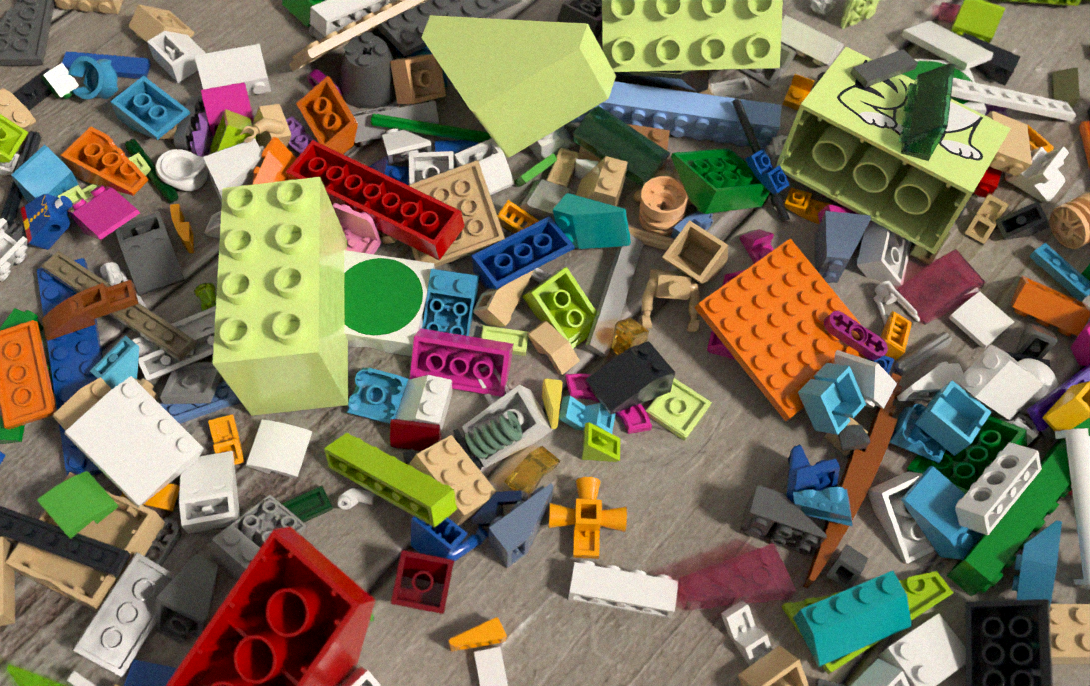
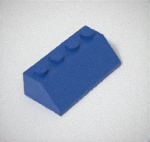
M549 216L472 255L473 272L475 275H480L479 280L485 288L496 290L573 250L574 245Z

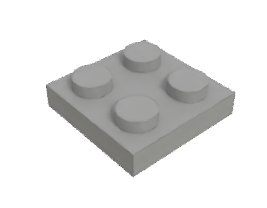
M213 362L191 363L172 371L160 396L162 403H211L221 379V374L215 368Z

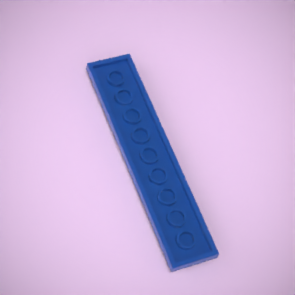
M84 258L74 260L84 268L88 269L87 262ZM42 268L36 270L44 317L58 304L77 293L46 273ZM94 319L95 325L49 341L47 340L57 410L79 389L98 379L90 372L103 358L96 319ZM59 424L66 476L70 472L75 475L88 471L91 475L103 473L65 435L64 428Z

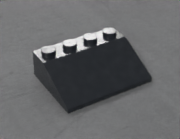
M709 70L614 72L616 82L694 93L708 90Z
M1048 599L965 602L966 686H1053L1050 606Z

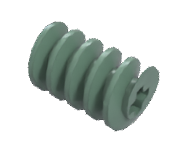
M507 411L508 419L503 414L499 415L500 423L495 419H491V428L487 423H483L482 431L478 427L473 429L474 436L471 432L465 433V439L469 448L478 458L484 459L488 454L491 455L497 450L504 449L505 445L510 446L514 441L521 440L522 429L520 423L511 411Z

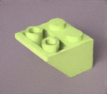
M846 0L840 27L844 29L850 25L857 24L861 20L871 18L875 14L880 0Z

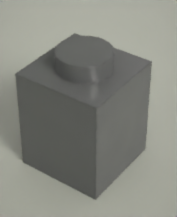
M845 544L833 561L826 577L846 590L850 589L862 574L869 558Z

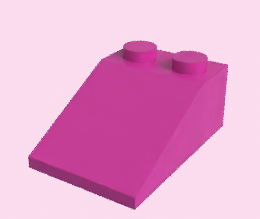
M103 185L90 192L92 195L87 199L81 198L75 201L72 209L68 211L84 234L99 240L140 214L138 209L115 189L109 186L103 187Z

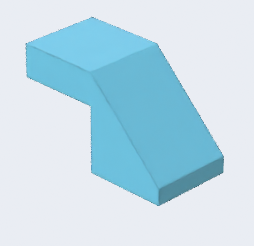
M566 396L562 400L559 419L576 430L584 431L585 423L590 422L612 434L616 413L610 415L601 403L585 406L572 396Z

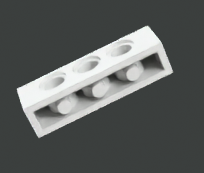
M1009 442L1003 451L998 453L992 464L985 468L982 476L976 483L971 485L966 495L958 500L955 511L959 525L989 535L1041 471L1038 450Z

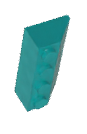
M893 570L800 609L793 617L818 667L912 626L907 594Z

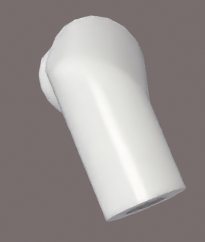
M351 488L339 496L337 505L342 510H348L360 502L372 505L375 493Z

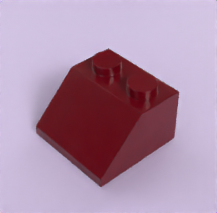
M402 550L391 604L444 614L454 560Z

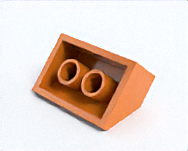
M327 76L296 104L318 142L344 154L354 146L358 123L333 81Z
M1021 276L1011 301L1012 307L1015 308L1014 312L1024 317H1027L1028 314L1036 317V322L1047 327L1052 324L1058 327L1057 331L1067 336L1072 334L1079 336L1090 318V308L1086 303L1080 302L1025 276Z

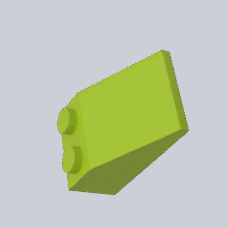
M567 267L555 271L522 296L534 315L541 322L547 321L569 341L572 348H575L588 338L597 311Z

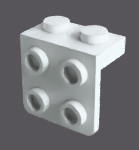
M2 232L0 234L1 282L10 275L11 271L9 269L15 263L19 265L26 258L27 254L25 252L28 249V239L24 236L16 242L6 233Z

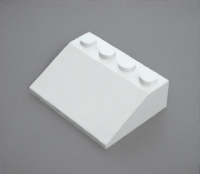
M132 376L110 390L65 431V435L138 508L197 462L204 449Z

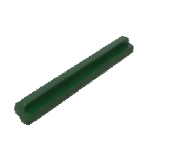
M135 139L126 141L125 146L131 156L139 153L149 165L151 170L147 176L168 203L177 201L179 199L178 193L172 186L166 184L158 177L155 164Z

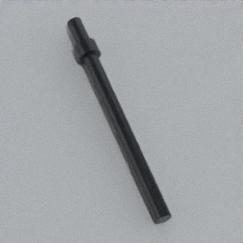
M740 98L733 100L732 104L751 150L755 153L761 150ZM769 192L772 197L770 199L772 206L776 207L781 221L789 220L790 217L784 205L783 195L779 192L777 194Z

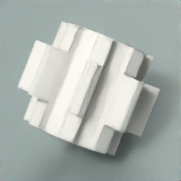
M809 0L811 3L810 7L822 15L829 13L836 4L835 0Z

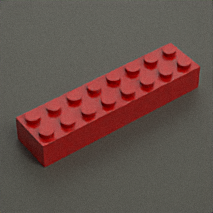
M314 140L309 143L286 171L289 180L320 177L332 205L334 203L339 205L345 204L356 212L369 214L373 218L377 230L439 261L465 227L461 210Z

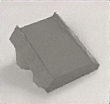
M543 179L535 180L520 207L539 221L550 216L555 222L553 208L566 193L576 195V193L570 188Z

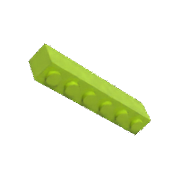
M345 433L324 448L330 469L433 527H436L457 510L455 492L449 485L435 480L432 476L418 471L413 466L403 463L396 457L386 454L360 438Z

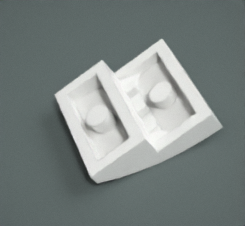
M980 291L949 317L952 322L983 349L993 343L999 335L1014 323L1009 316Z
M261 420L245 466L268 474L272 471L296 479L312 431L281 422Z

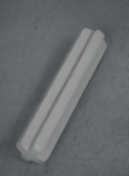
M947 332L941 333L898 361L894 366L895 370L900 375H904L949 345L952 337Z

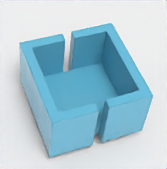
M826 363L814 375L815 379H810L798 391V394L815 431L838 435L850 422L849 417L854 418L866 403L850 366Z
M951 380L934 395L915 424L955 456L972 443L980 430L979 428L983 426L991 411Z

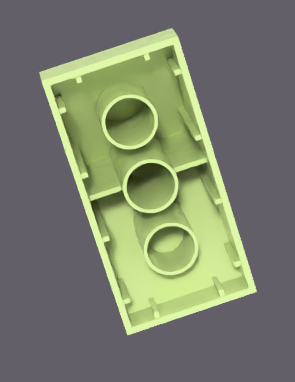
M430 15L421 37L469 109L498 147L501 148L506 157L515 155L608 100L616 78L589 25L585 23Z

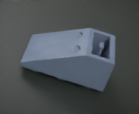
M552 483L546 487L540 486L531 494L532 497L525 502L519 501L511 508L509 514L505 517L501 515L490 523L489 546L506 568L528 553L552 501L554 487Z

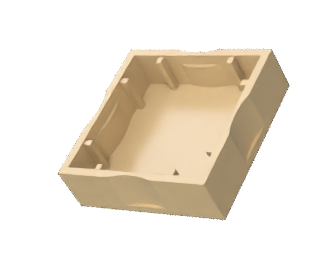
M70 472L64 481L76 475ZM107 492L119 507L98 524L92 521L78 533L127 550L130 553L118 576L119 578L136 552L145 556L152 545V541L156 539V535L164 527L165 522L155 511L143 505L138 508L130 499ZM46 510L39 518V520L59 526ZM22 544L17 545L5 562L19 574L96 612L118 580V578L105 575Z

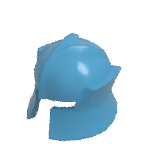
M88 56L77 58L72 63L68 75L82 78L87 69L83 82L86 87L74 89L72 92L83 99H93L95 96L103 99L112 97L118 91V78L116 71L110 65L111 60H94Z

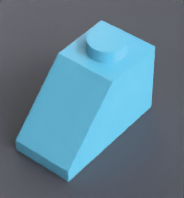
M125 335L90 372L97 378L101 377L111 389L130 376L137 379L139 346Z

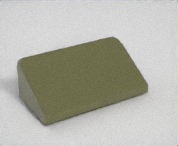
M1078 68L1053 71V99L1067 102L1072 108L1080 98Z

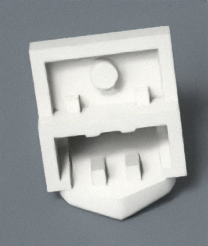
M1064 146L1048 153L1043 147L1031 151L1032 165L1017 177L1005 173V179L1039 201L1049 202L1065 183V178L1058 168L1064 164L1063 160L1069 152Z

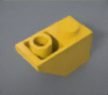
M1090 381L1070 386L1043 416V419L1054 431L1073 429L1090 418Z

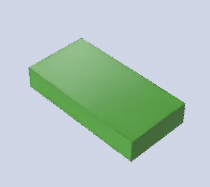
M554 153L514 180L517 187L523 186L555 163L557 158Z

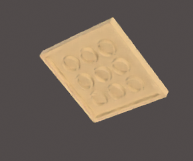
M478 160L408 185L461 210L465 225L440 261L412 247L416 261L434 263V266L438 267L480 252L505 239Z

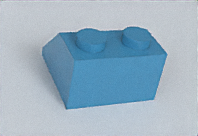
M46 145L41 147L11 174L28 203L42 194H49L58 198V195L79 185L73 172Z

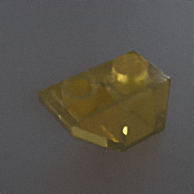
M632 318L620 320L615 324L611 348H613L617 355H620L630 347L647 342L649 330Z

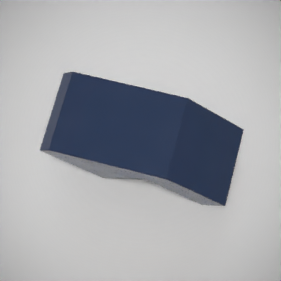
M522 490L496 492L474 515L472 524L476 526H490L494 519L501 515L503 516V505H514L519 501L525 502L528 500V494Z

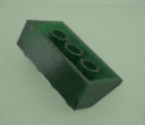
M950 63L921 73L917 76L914 83L909 84L905 95L909 98H907L903 109L906 113L901 123V127H904L899 137V143H902L901 154L925 161L930 160L948 127L954 64Z
M597 106L587 114L573 133L574 142L602 160L608 156L627 161L625 176L641 187L655 177L670 155V152L600 106Z

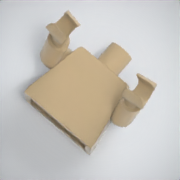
M280 104L260 106L252 127H244L240 134L250 133L252 135L245 139L244 142L246 143L253 141L256 136L258 146H263L264 149L273 137L278 138L286 147L291 139V132Z
M650 269L649 281L642 295L641 311L643 315L639 318L640 326L652 328L650 314L653 309L654 296L668 299H690L688 311L690 321L686 330L696 332L700 320H697L700 314L694 308L700 302L698 284L693 281L692 277L682 271Z

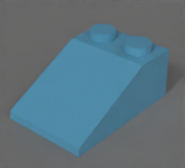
M142 76L110 101L119 120L131 129L156 140L160 139L190 114L187 108L145 76Z
M929 466L902 497L901 501L940 557L963 560L983 536V533L959 525L955 506L958 500L962 499L965 494L935 467Z
M1056 520L1024 544L1023 555L1017 554L1015 569L1020 570V576L1014 575L1012 591H1017L1016 600L1048 599L1049 606H1051L1062 521Z

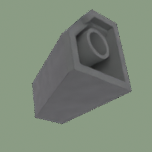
M195 554L156 597V632L178 643L185 642L189 637H194L195 640L200 637L207 627L218 579L217 564L208 558Z

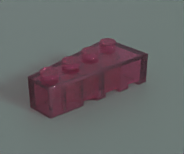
M774 543L682 576L678 579L677 588L678 596L685 611L715 608L721 605L732 604L734 606L742 600L746 603H761L777 599L789 600L797 591Z

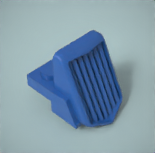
M800 444L792 448L788 458L789 475L786 497L793 504H795L793 492L802 490L821 491L826 488L837 487L840 466L836 459L829 461L821 460L811 466Z

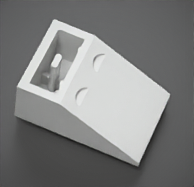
M233 451L200 456L197 462L181 473L179 494L181 526L188 534L228 527L240 518Z

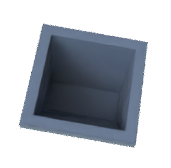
M825 211L814 235L815 269L827 283H838L871 220V215Z

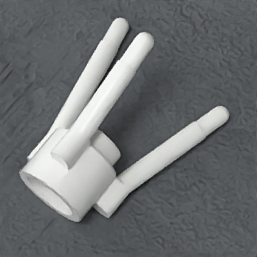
M109 262L101 266V279L111 286L119 284L121 281H128L126 273L120 271L118 264ZM136 291L138 303L146 307L142 298L138 295Z
M884 281L875 288L874 291L877 295L873 299L878 305L884 326L887 322V316L882 303L889 305L896 300L915 321H920V318L917 316L918 312L894 288L890 281Z

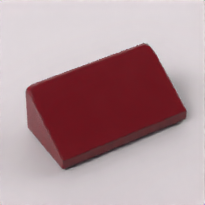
M391 419L390 421L391 447L423 451L442 440L441 429L438 424Z

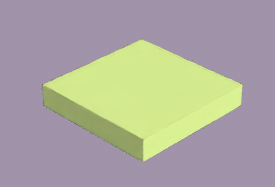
M674 378L671 392L656 397L647 408L646 413L648 417L685 441L707 412L712 402Z

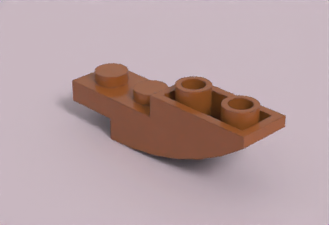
M128 280L110 287H106L104 283H101L64 300L42 318L46 339L49 341L95 325L94 319L139 304L134 283Z

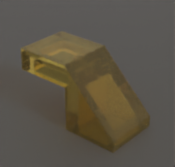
M540 446L530 452L504 482L514 491L522 490L530 494L536 490L544 475L557 468L560 460L544 446Z

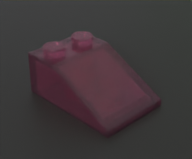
M955 249L930 264L899 287L897 291L918 312L917 316L920 318V321L926 325L968 301L981 290L986 282L959 251Z

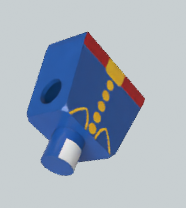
M42 194L21 208L28 244L49 250L69 228L70 221L67 210L72 207L73 203L68 197L61 196L57 198L49 194Z

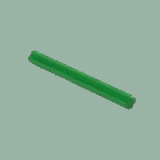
M375 113L371 115L370 120L373 126L478 143L492 138L488 132Z

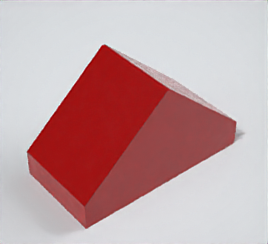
M291 526L273 529L166 686H340L357 668L375 599Z

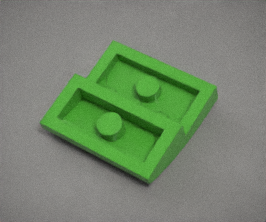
M88 471L69 478L37 499L70 538L74 537L92 521L98 524L119 507Z

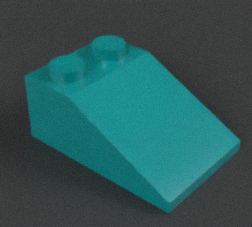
M566 193L553 208L555 223L573 243L574 248L621 247L631 244L626 209L569 193Z

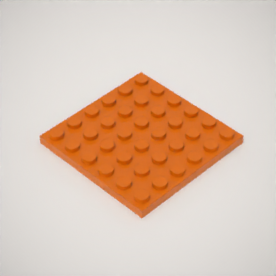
M791 238L694 307L785 421L804 407L798 391L810 379H815L814 375L826 363L834 364L835 352L837 350L861 358L865 357L825 329L824 319L834 311H840L859 324L860 322ZM851 331L852 337L860 341L859 334L856 331Z

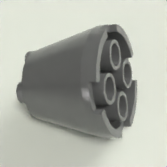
M364 32L361 36L350 40L344 47L345 51L339 75L340 92L347 103L359 109L361 107L378 108L388 106L397 99L390 61L394 59L388 46L381 38L374 36L371 32Z

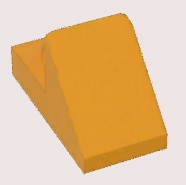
M794 74L782 105L799 110L801 103L810 93L815 80Z

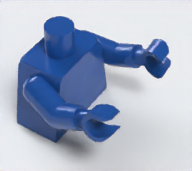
M414 516L411 520L410 544L421 554L453 559L455 562L478 545L480 546L489 535L480 525L475 535H470L464 540L467 532L448 517L436 527H433Z

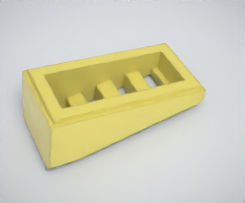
M544 379L542 400L551 429L558 428L563 382L562 380Z

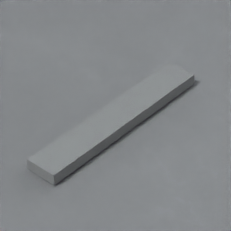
M631 234V244L618 247L585 345L586 348L602 358L607 357L644 244Z

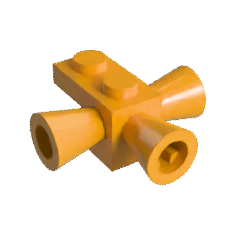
M581 477L575 481L579 499L576 498L574 509L553 503L549 504L548 528L574 525L573 558L599 559L601 526L626 532L627 507L602 510V500H597L601 481L594 477Z

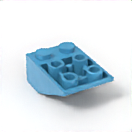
M431 269L422 329L469 336L480 275Z

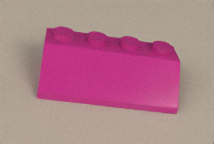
M420 328L414 336L410 379L431 375L452 380V389L503 397L511 367L514 343ZM485 366H488V367H489V369H487V370H485V371H483V372L480 370L481 368H483V367H485ZM495 368L501 377V383L493 372ZM478 379L484 382L486 388H482Z

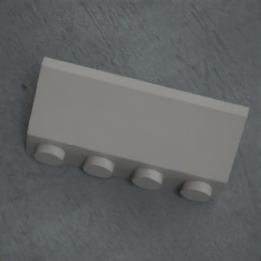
M433 99L416 104H393L351 112L358 123L355 143H359L360 146L372 144L374 139L380 138L383 141L382 135L392 129L371 125V115L374 113L439 124L436 103Z

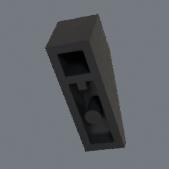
M963 33V38L993 53L991 60L974 67L986 78L1005 86L1021 56Z

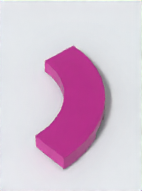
M591 374L565 375L569 396L575 399H589L600 403L585 383V379ZM641 403L616 413L623 422L627 434L652 429L650 419Z

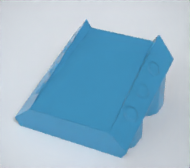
M362 367V370L355 377L356 387L353 395L349 398L347 413L390 424L391 419L396 417L408 379L396 374Z
M922 404L904 407L898 415L890 443L939 463L946 449L915 424L927 407Z
M830 487L821 491L802 490L793 492L795 505L805 515L853 527L847 489Z

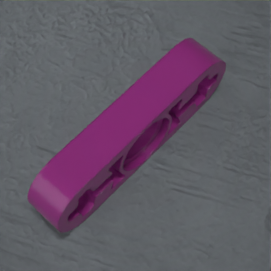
M834 311L824 319V327L830 334L868 359L877 360L887 353V344L881 337L846 314ZM851 331H856L859 334L860 341L852 337Z

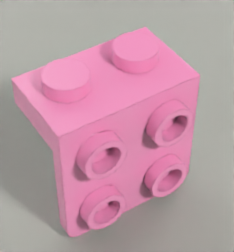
M334 203L332 206L347 239V251L375 254L382 242L373 218L365 212H356L345 204L339 205Z

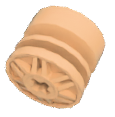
M659 176L650 179L644 184L641 190L639 222L647 232L662 236L672 235L673 228L685 218L688 195L683 183L669 176Z
M1090 192L1054 208L1050 214L1051 231L1059 243L1067 248L1076 249L1090 243Z

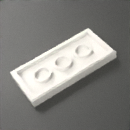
M931 21L903 30V38L963 70L987 62L993 56L992 52Z

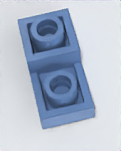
M697 211L687 216L673 228L671 238L676 239L689 220L707 231L713 223V213L703 214Z

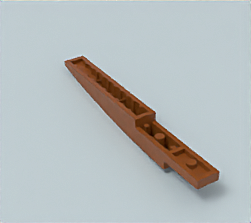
M892 373L890 377L897 383L884 409L877 406L867 434L870 438V444L866 449H862V451L855 449L852 452L839 487L847 489L852 521L874 480L898 420L892 417L896 408L892 404L894 399L897 400V396L901 393L902 386L899 383L902 376ZM826 520L823 532L827 535L826 539L815 551L803 587L808 589L816 580L849 528L848 525Z

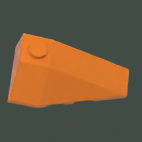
M91 126L60 155L64 164L73 172L74 176L91 184L103 185V187L109 186L116 191L134 196L148 181L141 170L125 156L124 152L113 143V140L107 134Z
M273 137L261 155L264 158L261 167L256 166L254 169L252 185L289 180L286 171L297 158L278 138Z

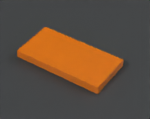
M35 320L0 331V408L4 428L8 430L52 416L57 411L39 326Z

